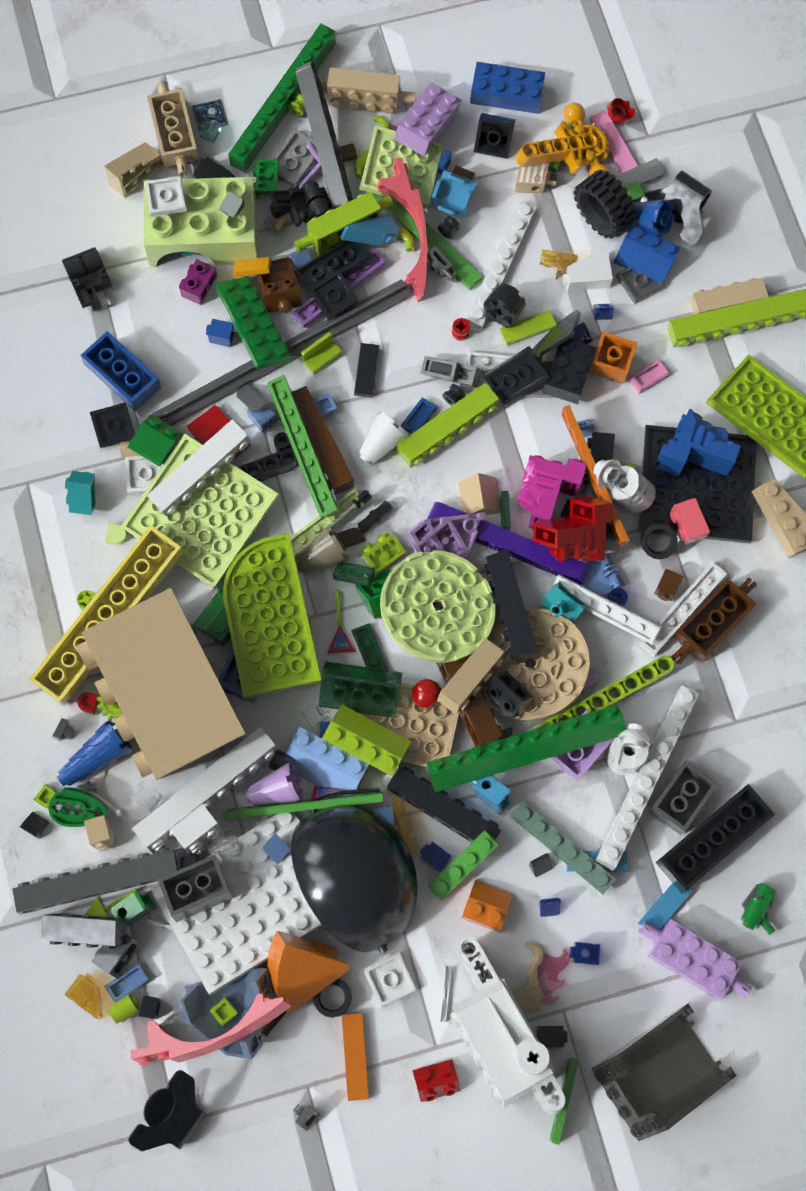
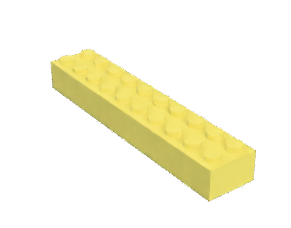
M150 525L29 680L65 706L92 671H89L76 648L77 645L85 642L81 632L147 600L183 555L184 551L182 548Z

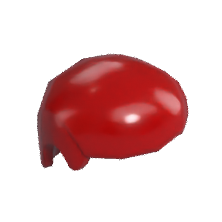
M614 98L608 104V116L616 124H625L635 115V109L630 108V101Z
M422 679L416 682L412 688V699L421 708L428 709L438 706L440 702L437 699L442 688L431 679Z

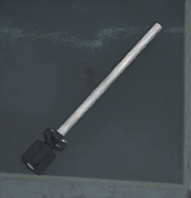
M364 490L358 495V500L353 499L352 502L354 504L329 526H335L355 507L360 509L361 503L366 504L372 499L369 491ZM318 534L313 540H311L306 546H304L300 550V552H302L309 544H311L320 534Z

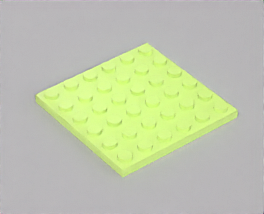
M184 434L121 528L137 539H140L150 525L178 544L184 551L176 564L216 589L233 560L241 552L279 494L229 462L227 464L224 463L216 475L210 476L203 487L195 489L187 501H182L174 513L165 516L147 495L203 446Z

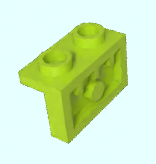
M385 532L377 537L378 541L365 545L362 548L363 551L359 553L374 574L406 553L394 533Z

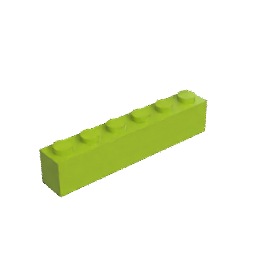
M484 383L397 444V453L410 468L413 465L421 464L426 456L435 454L440 446L449 444L456 435L465 433L473 423L478 424L487 413L492 414L498 408L499 398Z

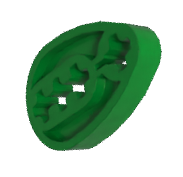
M72 787L58 790L51 798L48 806L49 814L54 822L65 827L85 826L84 821L103 815L106 817L108 813V807L101 799L89 792ZM57 801H59L60 805L65 806L67 802L70 803L71 807H76L77 804H80V808H82V810L80 811V813L77 812L76 808H71L70 811H67L66 807H61V809L58 810L57 806H55L54 804H56ZM97 807H100V811L103 812H101L100 815H97V812L93 810H96Z

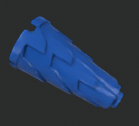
M109 719L95 731V734L82 745L83 747L70 757L69 761L58 771L59 776H57V779L63 786H71L81 779L84 780L99 769L105 768L116 760H121L133 751L129 740L125 742L118 729H113L115 723Z

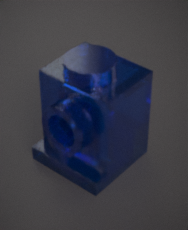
M574 942L573 946H570L569 958L572 959V964L599 965L600 944ZM583 949L588 951L587 957L582 956L581 952Z

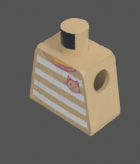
M549 163L528 167L519 166L515 192L541 194L544 191L545 184L556 185L557 175L547 173Z

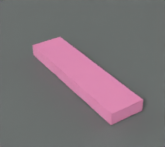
M606 110L591 116V124L595 123V127H600V130L605 132L604 136L609 137V155L619 172L623 173L637 167L635 159Z

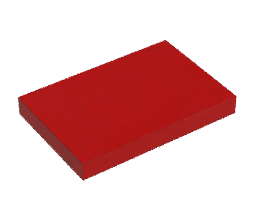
M215 404L186 427L195 439L204 445L230 420ZM249 443L244 450H239L234 455L235 457L233 458V460L240 454H242L245 450H247L249 447H251V444Z

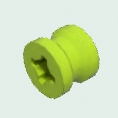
M296 94L294 101L288 105L289 110L298 117H302L305 113V105L301 94Z
M84 590L77 596V604L82 611L95 596L89 590Z

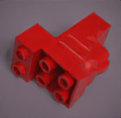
M590 496L571 498L570 517L533 523V541L549 546L551 556L555 557L556 561L562 563L570 559L604 561L606 523L612 522L613 503Z

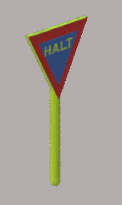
M336 589L338 629L327 654L356 652L342 629L339 589Z

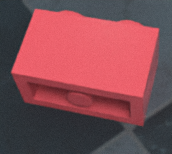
M695 498L673 506L670 516L673 523H676L678 536L684 541L685 545L708 536L709 528Z

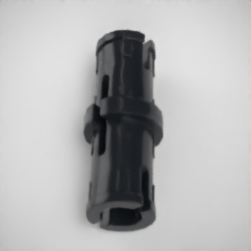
M384 500L376 509L369 511V515L357 524L358 528L363 533H366L373 525L379 524L387 513L393 510L392 506L388 501Z

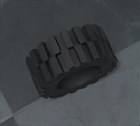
M600 169L574 188V201L577 202V209L581 210V216L586 218L585 222L590 224L594 231L597 230L600 236L603 235L604 238L612 239L636 220L635 216L637 213L634 210L636 207L631 202L633 199L631 196H628L626 187L623 188L621 186V181H616L613 174L609 175L608 171L605 170L603 172Z

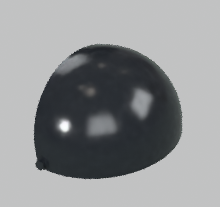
M339 805L320 810H310L311 814L301 820L295 827L291 841L293 868L305 900L326 930L345 946L359 952H373L376 950L380 951L381 954L386 952L388 944L397 939L408 926L417 901V874L406 843L391 823L366 807Z

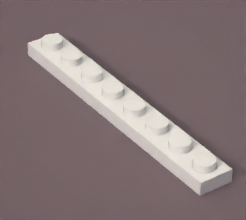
M519 201L466 317L470 325L483 328L487 319L483 307L484 301L495 286L503 284L536 207Z

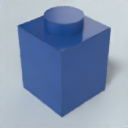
M212 318L211 324H208L206 328L209 343L231 347L235 333L234 324Z

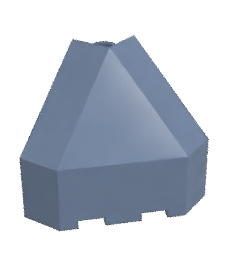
M255 967L211 996L208 994L202 981L185 987L187 994L180 1001L184 1011L180 1018L207 1040H212L225 1034L235 1027L247 1014L256 995L263 993L264 997L267 998V994H271L272 983L268 970ZM226 997L238 1014L222 1027L209 1010ZM262 1027L219 1050L227 1056L252 1059L263 1045Z

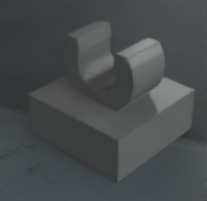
M299 1104L293 1109L299 1116L295 1122L306 1131L320 1115L309 1104L305 1109Z

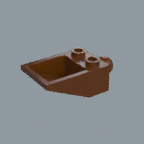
M289 257L271 261L270 273L257 275L268 313L277 311L289 313L292 308L302 305L300 288Z

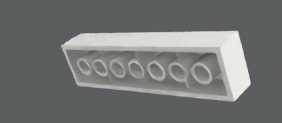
M259 727L132 828L133 831L151 852L163 849L166 846L165 842L167 840L176 838L170 831L173 826L203 804L210 811L216 801L224 800L229 795L231 789L234 787L236 789L244 784L246 777L249 775L254 776L260 771L261 765L272 761L277 751L276 745L264 730Z

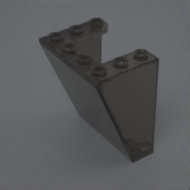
M689 1004L676 1009L591 1068L596 1080L601 1083L607 1097L614 1103L618 1109V1114L625 1120L631 1134L638 1142L669 1130L737 1076L731 1067L726 1070L720 1069L719 1065L722 1064L720 1060L713 1061L691 1028L695 1024L694 1021L688 1022L687 1017L694 1013Z

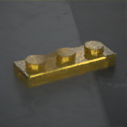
M399 796L391 798V804L402 838L411 856L415 857L419 846L416 838L412 839L410 831H413L410 819L406 820L404 812H407L404 800L400 801Z

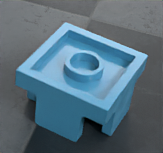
M443 170L441 179L437 180L432 195L434 198L432 205L437 206L438 210L448 214L466 217L478 183Z

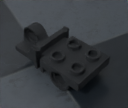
M315 181L305 184L302 189H299V186L295 188L290 186L289 190L270 191L269 193L272 199L270 211L273 217L280 218L289 212L295 227H300L303 221L308 223L312 218L320 217L328 210L333 209L325 188L319 187Z
M96 247L62 259L64 268L82 308L91 306L93 311L101 309L102 306L96 293L113 286Z

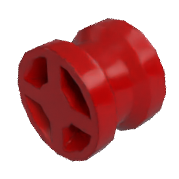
M458 318L453 322L452 336L456 340L463 341L469 337L471 327L469 321L465 318Z

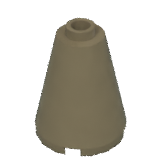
M331 526L327 527L296 557V567L300 572L304 571L307 574L350 559L349 554H344L346 548L343 547L344 545L336 532H330L332 530Z

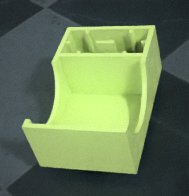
M253 177L182 179L187 211L150 217L145 181L151 180H144V248L150 267H157V262L161 257L174 252L199 253L209 257L214 262V265L234 264L235 261L257 258L256 195ZM230 190L244 199L245 207L234 220L219 210L220 205Z

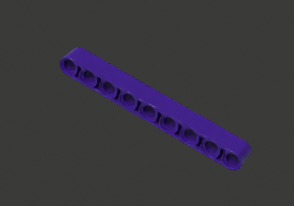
M435 502L427 519L467 515V513L441 502ZM481 520L478 525V533L474 542L498 552L508 550L509 556L555 576L560 574L580 585L583 584L590 568L587 563L575 559H570L563 563L556 561L555 557L550 554V548L484 520Z

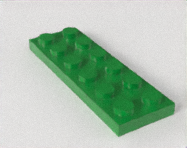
M250 276L216 282L215 289L256 369L291 362L292 357Z

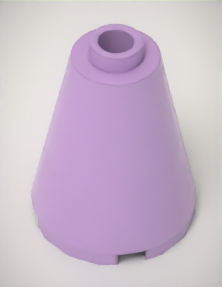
M287 763L248 787L246 797L249 803H252L254 806L299 802L304 799L303 788L299 789V782L301 780L293 764L290 767V763Z

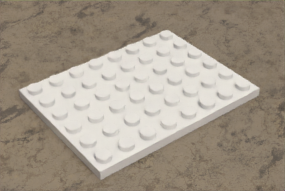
M294 812L274 815L206 857L216 855L220 861L233 895L232 899L175 922L170 915L161 887L158 886L151 891L210 996L267 961L269 948L277 931L303 938L322 926L309 907L299 887L293 868L291 851L277 864L262 850V846L274 833L291 848L294 829L300 822Z

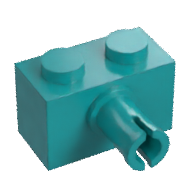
M72 471L70 477L66 478L65 489H68L66 504L69 505V512L92 515L96 506L95 474Z
M559 582L552 586L540 602L544 605V609L550 610L551 614L555 613L553 616L561 615L569 619L573 624L588 607Z

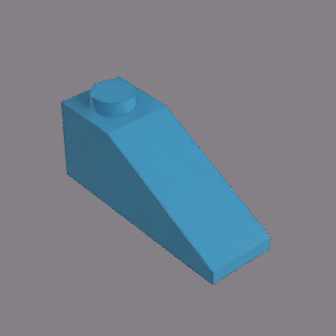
M390 214L346 225L340 237L342 240L377 246L390 245L396 241L400 230Z

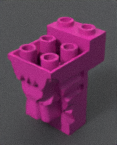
M540 455L529 456L523 477L522 489L516 500L520 503L519 506L531 512L528 528L533 529L534 522L551 520L558 492L573 497L577 496L587 464L579 459H568L567 464L563 465L560 461H549Z

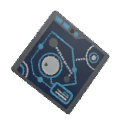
M221 99L192 106L199 132L228 125Z

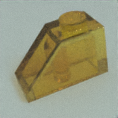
M88 973L86 976L79 974L64 995L94 1018L101 1020L103 1014L100 987L95 984L97 980Z

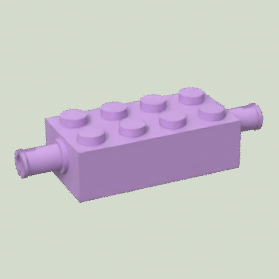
M672 919L668 920L660 931L646 923V921L643 922L638 932L654 941L647 957L717 1000L723 999L729 989L734 990L744 998L748 997L752 987L736 978L742 962Z

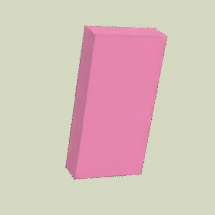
M660 359L630 376L628 380L637 392L641 393L669 376L670 373Z

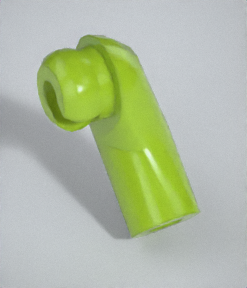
M399 228L400 232L396 238H402L405 241L406 251L413 252L415 250L413 235L405 228Z

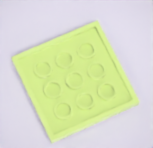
M375 125L359 190L371 191V193L385 197L386 194L378 192V181L382 178L395 176L393 170L395 158L402 157L403 163L407 164L408 180L412 181L413 190L419 189L422 207L428 208L443 144L435 142L424 157L394 139L396 131Z

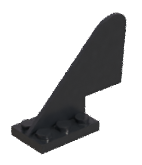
M579 310L573 311L558 322L532 349L530 346L526 347L484 374V379L504 405L550 378V372L541 362L542 356L574 336L581 315Z

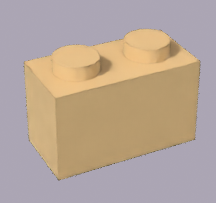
M104 815L84 821L89 843L93 848L99 849L101 852L111 849V846L116 844L111 823Z

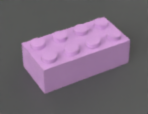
M431 82L398 124L394 139L425 157L457 115L461 99Z

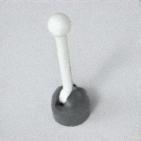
M87 781L81 788V790L101 799L109 809L115 812L117 817L123 815L121 809H116L96 794V786L90 781Z

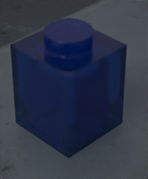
M433 841L430 845L426 843L419 852L422 855L420 860L437 874H440L452 857Z

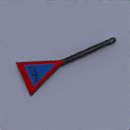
M314 786L311 801L335 794L380 792V789L336 790Z

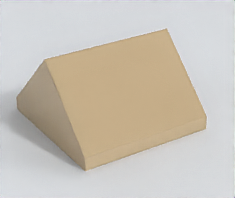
M477 473L458 482L463 512L467 514L486 513L485 515L501 513L495 477Z

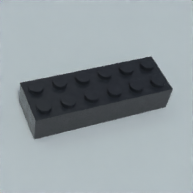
M747 784L655 863L677 889L684 893L769 821L775 813L754 789Z

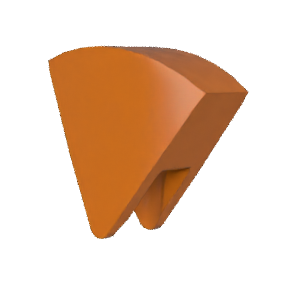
M277 931L269 948L267 967L272 987L277 997H284L291 1002V1007L286 1010L290 1014L349 970V965L337 959L339 951L335 947Z

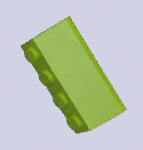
M343 704L331 720L322 737L323 740L392 777L411 744L410 740Z

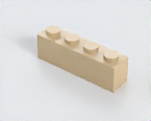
M751 278L742 283L733 282L728 286H715L705 291L698 290L693 293L690 304L693 313L699 314L768 298L769 296L763 279Z
M485 638L441 690L437 701L455 714L460 709L464 711L470 703L468 699L472 695L475 697L482 688L480 685L483 682L487 683L493 675L491 673L494 668L497 670L502 665L504 651Z

